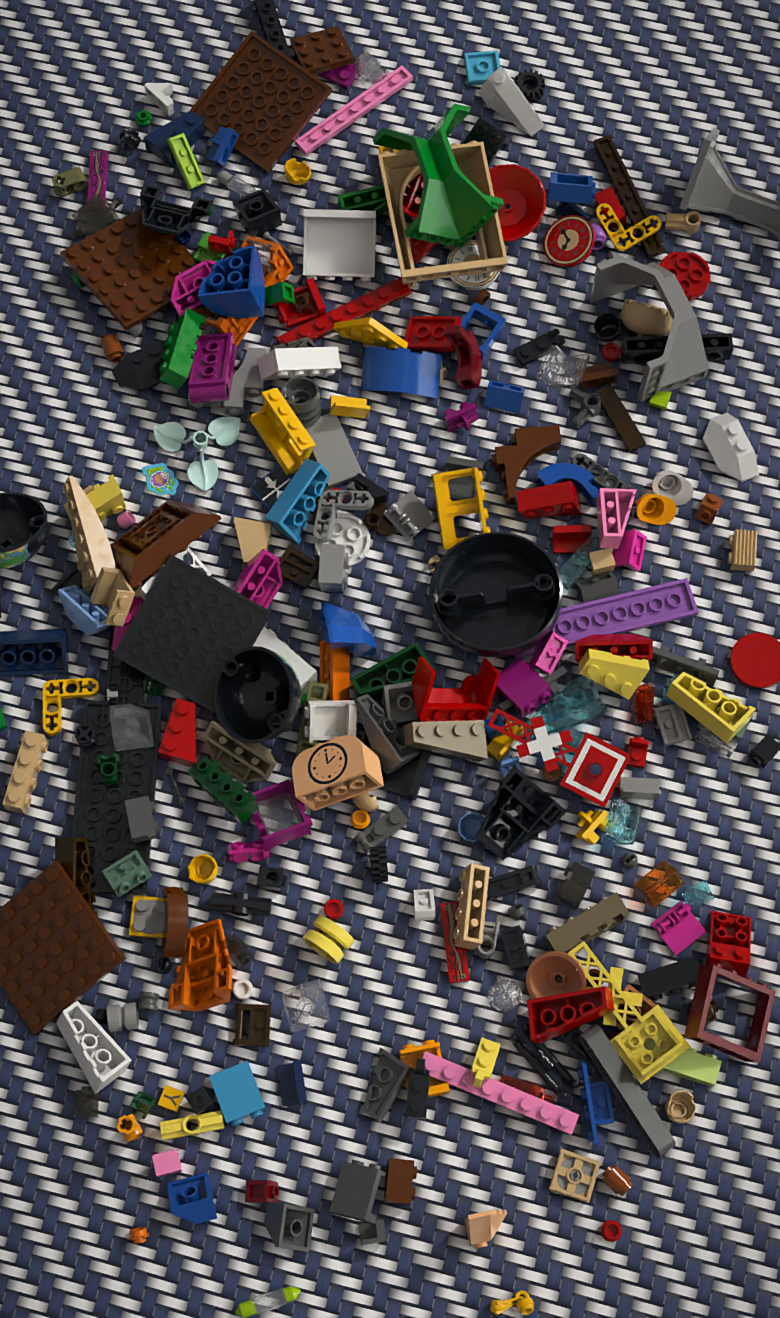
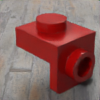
M230 230L227 238L209 235V250L217 254L224 253L230 255L237 241V238H234V231Z

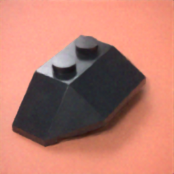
M159 340L127 354L112 370V374L119 387L144 391L163 383V381L159 380L161 373L159 368L163 362L161 357L165 350V341Z

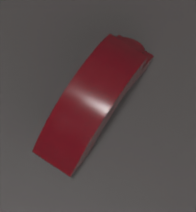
M462 326L445 328L444 335L454 346L458 359L455 380L462 389L479 388L482 375V360L479 345L471 330L465 331Z

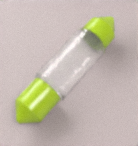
M288 1286L253 1297L251 1300L240 1303L235 1313L242 1318H247L279 1308L295 1301L301 1290Z

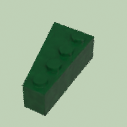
M415 642L350 678V686L357 698L366 694L371 698L382 696L383 686L413 681L419 657H423L431 667L432 665L419 644Z

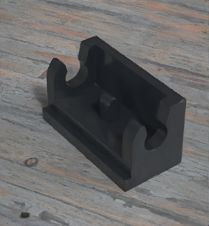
M518 925L500 930L510 969L519 971L520 968H529L532 961L522 927Z

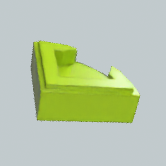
M662 391L655 394L650 399L648 405L666 410L672 392Z

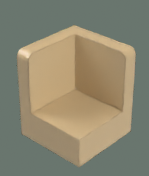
M611 548L589 553L592 576L614 571L616 564Z

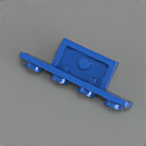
M586 1061L580 1063V1067H577L578 1079L583 1082V1088H580L581 1099L582 1101L585 1100L587 1108L583 1110L585 1122L589 1121L590 1130H587V1139L589 1143L592 1142V1147H597L599 1143L596 1125L615 1123L609 1086L606 1081L589 1083Z

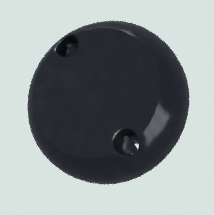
M488 532L462 540L442 556L431 577L429 598L433 617L439 629L449 641L466 652L483 657L499 658L525 652L540 643L551 632L560 614L563 601V587L555 562L542 547L516 534Z

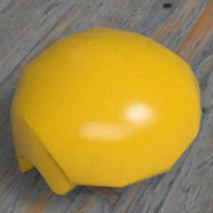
M292 158L285 163V178L289 183L304 185L310 180L311 168L305 161L300 163L295 158Z
M199 854L194 857L188 866L189 878L197 884L212 882L218 873L216 860L207 854Z

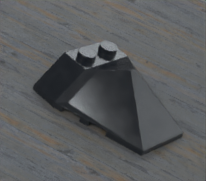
M145 184L140 192L142 227L162 234L178 236L210 212L214 201L196 197L192 207L189 208L161 201L162 188Z
M514 766L501 781L476 838L504 860L522 848V844L531 838H537L538 834L546 828H552L566 813V810Z

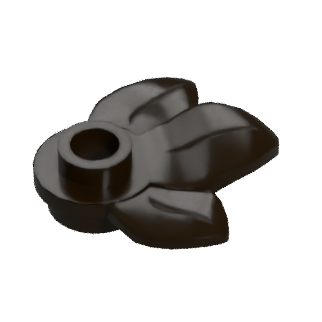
M385 502L373 505L371 512L364 518V525L369 530H376L381 535L390 536L396 533V529L384 515L387 511ZM374 520L376 523L372 524L370 521Z

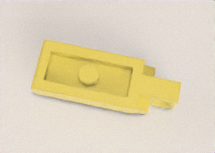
M481 1038L470 1071L471 1074L476 1075L473 1086L481 1088L483 1079H490L501 1044Z

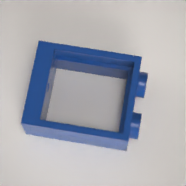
M550 172L548 200L591 204V199H595L596 182H593V176Z
M474 302L461 321L460 326L465 329L471 319L475 318L493 328L482 346L479 345L481 360H483L504 330L506 319Z

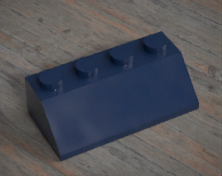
M67 628L0 631V676L69 672Z

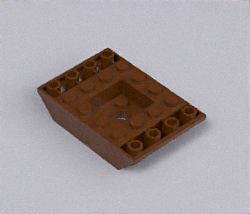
M167 500L110 544L116 568L121 571L132 589L137 588L143 584V580L148 576L156 574L158 569L166 564L171 554L175 556L185 551L191 542L199 540L205 531L214 528L222 518L220 515L193 503Z

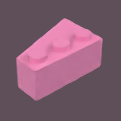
M599 489L596 508L600 548H619L637 489Z

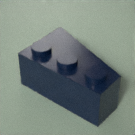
M191 110L145 136L146 150L174 167L177 163L167 139L184 133L191 148L206 132L204 119Z

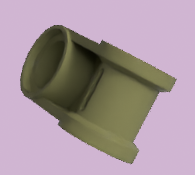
M79 167L56 174L52 179L55 186L54 192L59 197H66L69 194L82 191L88 186V181Z

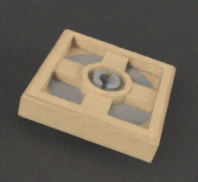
M560 1149L548 1190L589 1203L601 1162Z

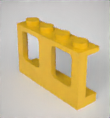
M276 387L261 393L265 400L260 412L251 414L249 420L288 476L296 473L303 462L309 459L316 444Z
M477 467L431 474L441 544L444 550L450 549L462 540L471 537H456L453 520L455 516L477 513L481 527L480 534L491 532L490 527H486L485 519H488V511L483 506V501L486 500L485 491L484 489L481 490L480 482H483V476ZM472 476L474 479L475 497L452 501L450 499L448 481L453 478Z

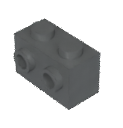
M148 796L125 800L133 842L138 843L156 839V832H159L160 829L158 820L153 818V813H156L154 801H150Z

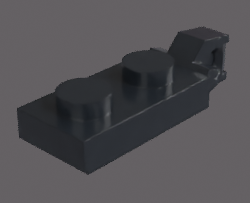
M417 1058L416 1069H411L409 1074L405 1117L426 1119L430 1076L429 1071L424 1070L425 1059Z

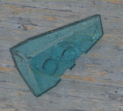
M584 675L572 679L565 685L566 688L559 695L556 694L553 697L554 700L546 707H542L532 718L542 715L547 733L551 734L591 721L608 712L600 693L591 679ZM529 719L526 723L532 726L531 720Z

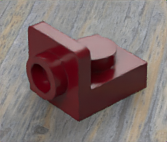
M270 1180L246 1181V1203H277L279 1196L278 1182Z

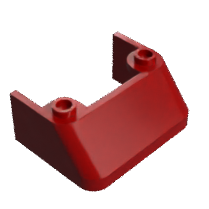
M419 657L412 681V691L416 714L421 722L486 719L500 676V672L486 658L482 659L478 675L467 676L463 680L461 688H432L436 672L423 657Z

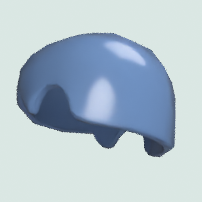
M468 812L461 816L457 824L460 836L466 841H479L476 835L484 817L476 812Z

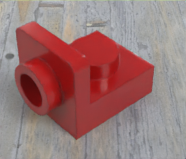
M643 737L630 738L627 753L631 757L626 766L644 769L649 741H646Z

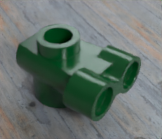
M117 753L96 757V766L100 768L103 785H113L118 782L120 757Z

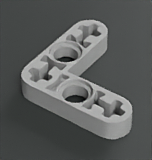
M353 490L324 491L320 496L313 530L317 541L325 543L331 539L337 509L368 510L374 504L371 494L368 491ZM347 496H350L351 501L347 504H344L342 502L343 499ZM330 513V517L327 520H322L323 514Z

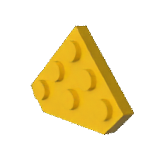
M371 317L336 322L333 330L338 332L339 336L368 345L385 347V349L396 350V348L407 349L408 346L405 340Z

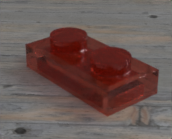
M652 683L639 685L636 689L635 724L642 725L653 721L654 684Z

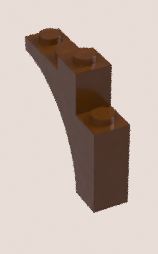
M559 425L515 428L514 435L511 436L512 446L495 447L494 454H491L492 465H495L496 472L501 471V481H505L503 498H507V505L515 504L516 484L524 469L542 454L560 450L561 435Z

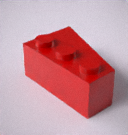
M572 481L516 491L518 512L522 518L533 519L538 517L582 515L580 496Z

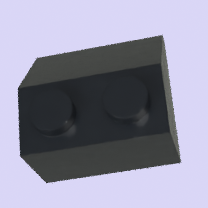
M264 188L232 201L241 225L248 236L255 237L282 225L280 209Z

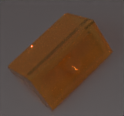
M662 861L638 880L635 886L645 894L649 904L655 907L681 887L684 882L676 868L666 861Z

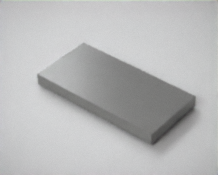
M328 413L320 416L316 423L304 427L316 444L312 451L316 462L321 463L330 473L326 483L328 489L353 480L358 473L363 475L337 416L329 415Z

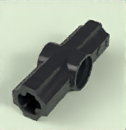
M212 892L210 900V910L231 912V914L237 916L257 915L270 917L272 899L252 897L249 894L239 892L234 894Z

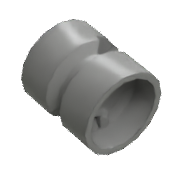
M136 1002L125 1003L123 1007H120L119 1004L107 1006V1021L110 1032L122 1031L123 1027L127 1030L139 1029V1015Z

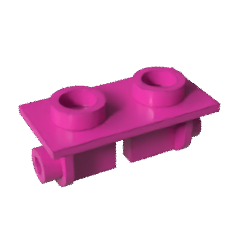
M255 840L249 843L239 841L229 844L230 861H234V863L248 862V855L252 856V861L270 858L269 851L266 852L262 840Z

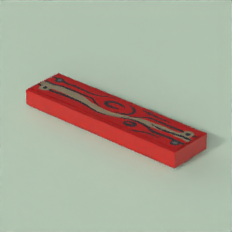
M459 901L440 903L449 984L470 981L466 948L455 946V939L453 938L454 929L457 927L455 913L457 908H459Z

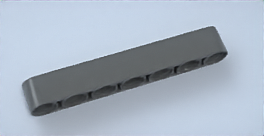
M594 1024L578 1036L581 1045L651 1152L656 1157H661L676 1145L671 1133L601 1027Z

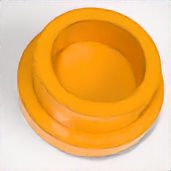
M356 810L352 813L351 824L353 827L364 829L369 825L370 816L368 812Z

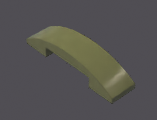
M309 681L301 715L295 758L302 751L318 744L317 740L309 743L307 738H304V726H307V719L304 718V708L308 707V701H326L329 684Z

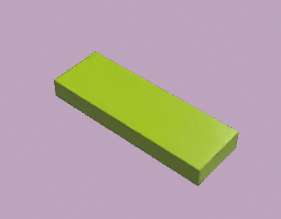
M181 133L167 139L188 190L204 184L205 180L185 134Z

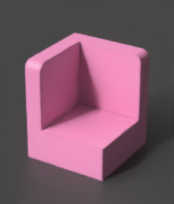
M177 1149L152 1156L158 1178L183 1171Z

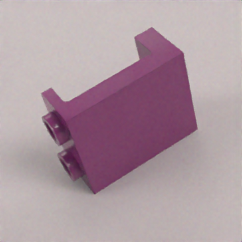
M521 657L500 672L495 689L497 694L501 692L519 710L522 718L532 714L538 706L548 702L552 696L551 686Z

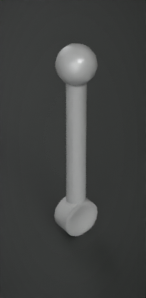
M269 232L263 233V237L265 239H269L272 242L279 243L282 249L285 250L288 255L291 256L293 254V251L290 248L285 247L280 242L271 237Z

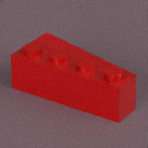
M602 986L527 1000L531 1041L541 1044L615 1011L612 990Z

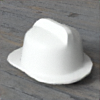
M672 470L657 472L652 481L654 493L672 499L678 506L686 504L693 496L692 484Z

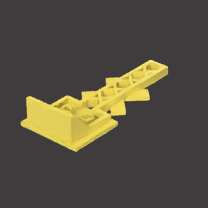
M584 941L568 952L570 956L580 963L586 978L593 986H586V989L602 987V982L608 983V988L612 990L615 1011L604 1015L603 1025L616 1027L618 1019L625 1028V1030L611 1039L610 1042L641 1085L691 1047L659 1005H656L643 1016L639 1014L634 1006L642 1007L643 994L621 990L623 968L611 967L609 974ZM584 948L588 953L587 961L578 960L575 954ZM590 966L600 968L599 977L589 975ZM619 1004L625 1005L624 1010L618 1009ZM627 1015H633L638 1018L630 1026L626 1024ZM648 1039L656 1042V1046L652 1050H647L644 1047V1043Z

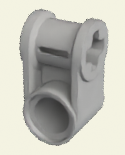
M484 921L481 945L488 944L491 950L484 952L478 946L476 953L480 958L488 959L493 955L500 921L496 923Z

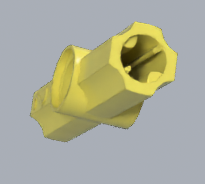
M222 1110L160 1122L163 1141L225 1129ZM191 1120L198 1122L197 1128L193 1131L187 1129V1124Z

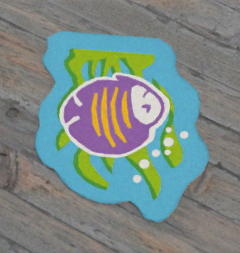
M159 463L142 468V473L147 477L146 484L149 491L158 495H165L167 493L174 495L176 493L179 482L174 477V472L168 469L166 464Z

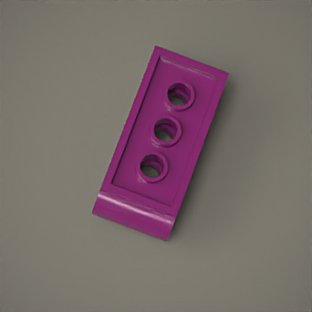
M232 332L201 335L197 339L195 344L198 346L193 355L188 384L192 404L227 401L230 399L237 352L236 344H233L234 337Z

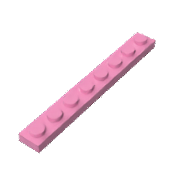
M401 65L296 139L295 145L307 156L412 82L413 76Z
M425 1051L422 1059H425L424 1070L429 1071V1076L572 1135L579 1114L492 1078L489 1080L484 1078L481 1088L475 1087L473 1082L476 1075L471 1074L470 1069Z

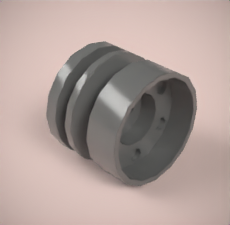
M303 377L293 378L285 382L281 387L280 393L302 425L306 427L316 423L322 413L318 385L313 380Z

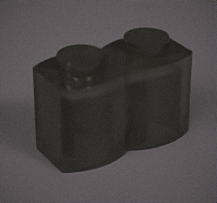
M575 861L572 866L568 864L563 874L566 876L564 883L559 882L555 893L558 894L556 899L578 910L595 871Z

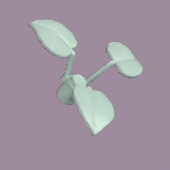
M231 416L217 418L208 426V432L212 436L204 431H197L194 436H190L186 440H184L186 431L177 422L156 425L153 427V432L157 443L168 452H177L181 448V443L186 444L193 441L194 447L200 449L201 462L195 461L191 463L188 467L187 475L193 485L202 491H208L214 486L218 478L217 464L213 460L204 461L203 451L208 445V439H216L217 444L221 446L234 444L239 436L241 419Z

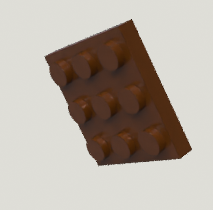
M339 26L290 39V45L300 66L313 75L355 63L354 56Z

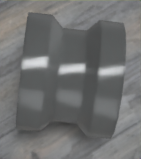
M139 992L140 1003L137 1009L149 1012L158 1011L156 1003L159 999V994Z

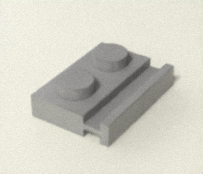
M678 704L654 708V716L664 747L692 739L683 708Z

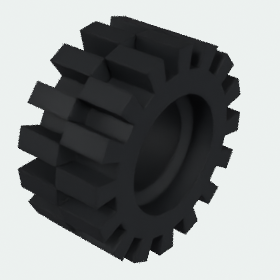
M526 69L523 73L520 71L516 75L514 82L529 103L532 104V100L536 103L537 99L540 100L542 98L545 79L542 78L543 75L541 73L538 75V71L535 70V73H533V69H530L529 72ZM530 83L535 85L536 88L528 90L523 85Z
M386 846L369 847L372 883L388 882Z

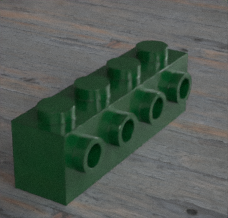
M205 756L188 771L194 782L239 823L243 824L259 810L256 804L257 798L250 791L246 793L244 786L238 780L234 782L231 774L227 770L222 771L221 766L214 759L211 761Z

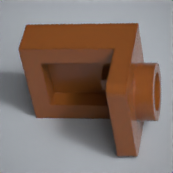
M706 493L695 518L712 525L724 500L716 495Z

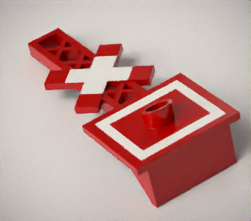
M496 708L488 726L522 743L516 746L520 758L537 752L541 753L547 772L559 769L557 762L565 765L568 769L559 785L605 808L631 757L630 754L587 732L577 750L566 744L573 741L569 729L548 735L542 715L531 718V726ZM498 714L506 718L508 725L498 727L493 723ZM516 725L523 726L525 734L514 735L512 727ZM535 734L537 740L530 741L529 736ZM558 746L560 752L554 754L553 747ZM569 752L575 753L571 763L566 762L564 754ZM594 764L601 767V773L598 775H593L590 772V767Z

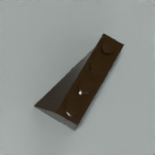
M55 838V861L60 863L98 917V912L94 911L93 906L96 898L95 894L91 892L90 885L93 882V877L88 871L90 856L87 838Z

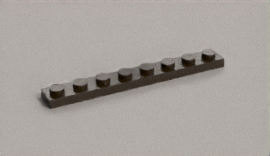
M608 135L594 140L593 145L632 226L649 217L611 136ZM651 220L649 226L645 227V224L642 225L646 230V234L649 233L647 231L648 228L654 227ZM635 229L637 237H642L643 232L640 229ZM657 232L640 242L648 259L665 252Z

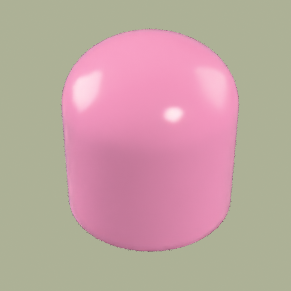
M127 510L117 517L116 522L121 529H127L136 523V519Z

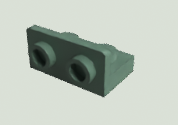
M137 850L102 870L118 897L152 877L151 872Z

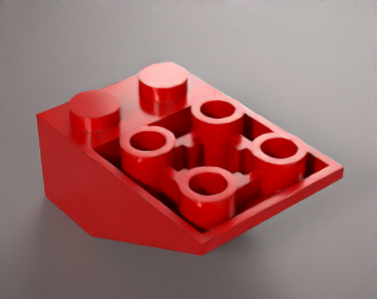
M711 911L705 965H711V962L722 965L724 970H734L738 976H746L750 966L751 917Z

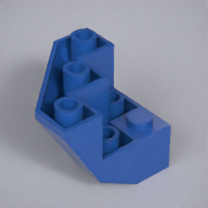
M321 602V609H318L319 620L321 621L322 632H324L325 643H329L330 649L348 646V651L353 653V658L376 654L373 633L358 614L326 602Z

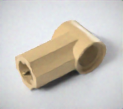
M690 211L687 214L666 213L665 229L685 230L689 234H695L700 228L701 215L696 211Z

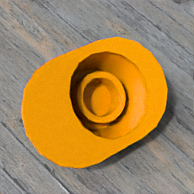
M649 493L635 500L637 516L643 522L665 525L671 522L676 515V504L668 497Z

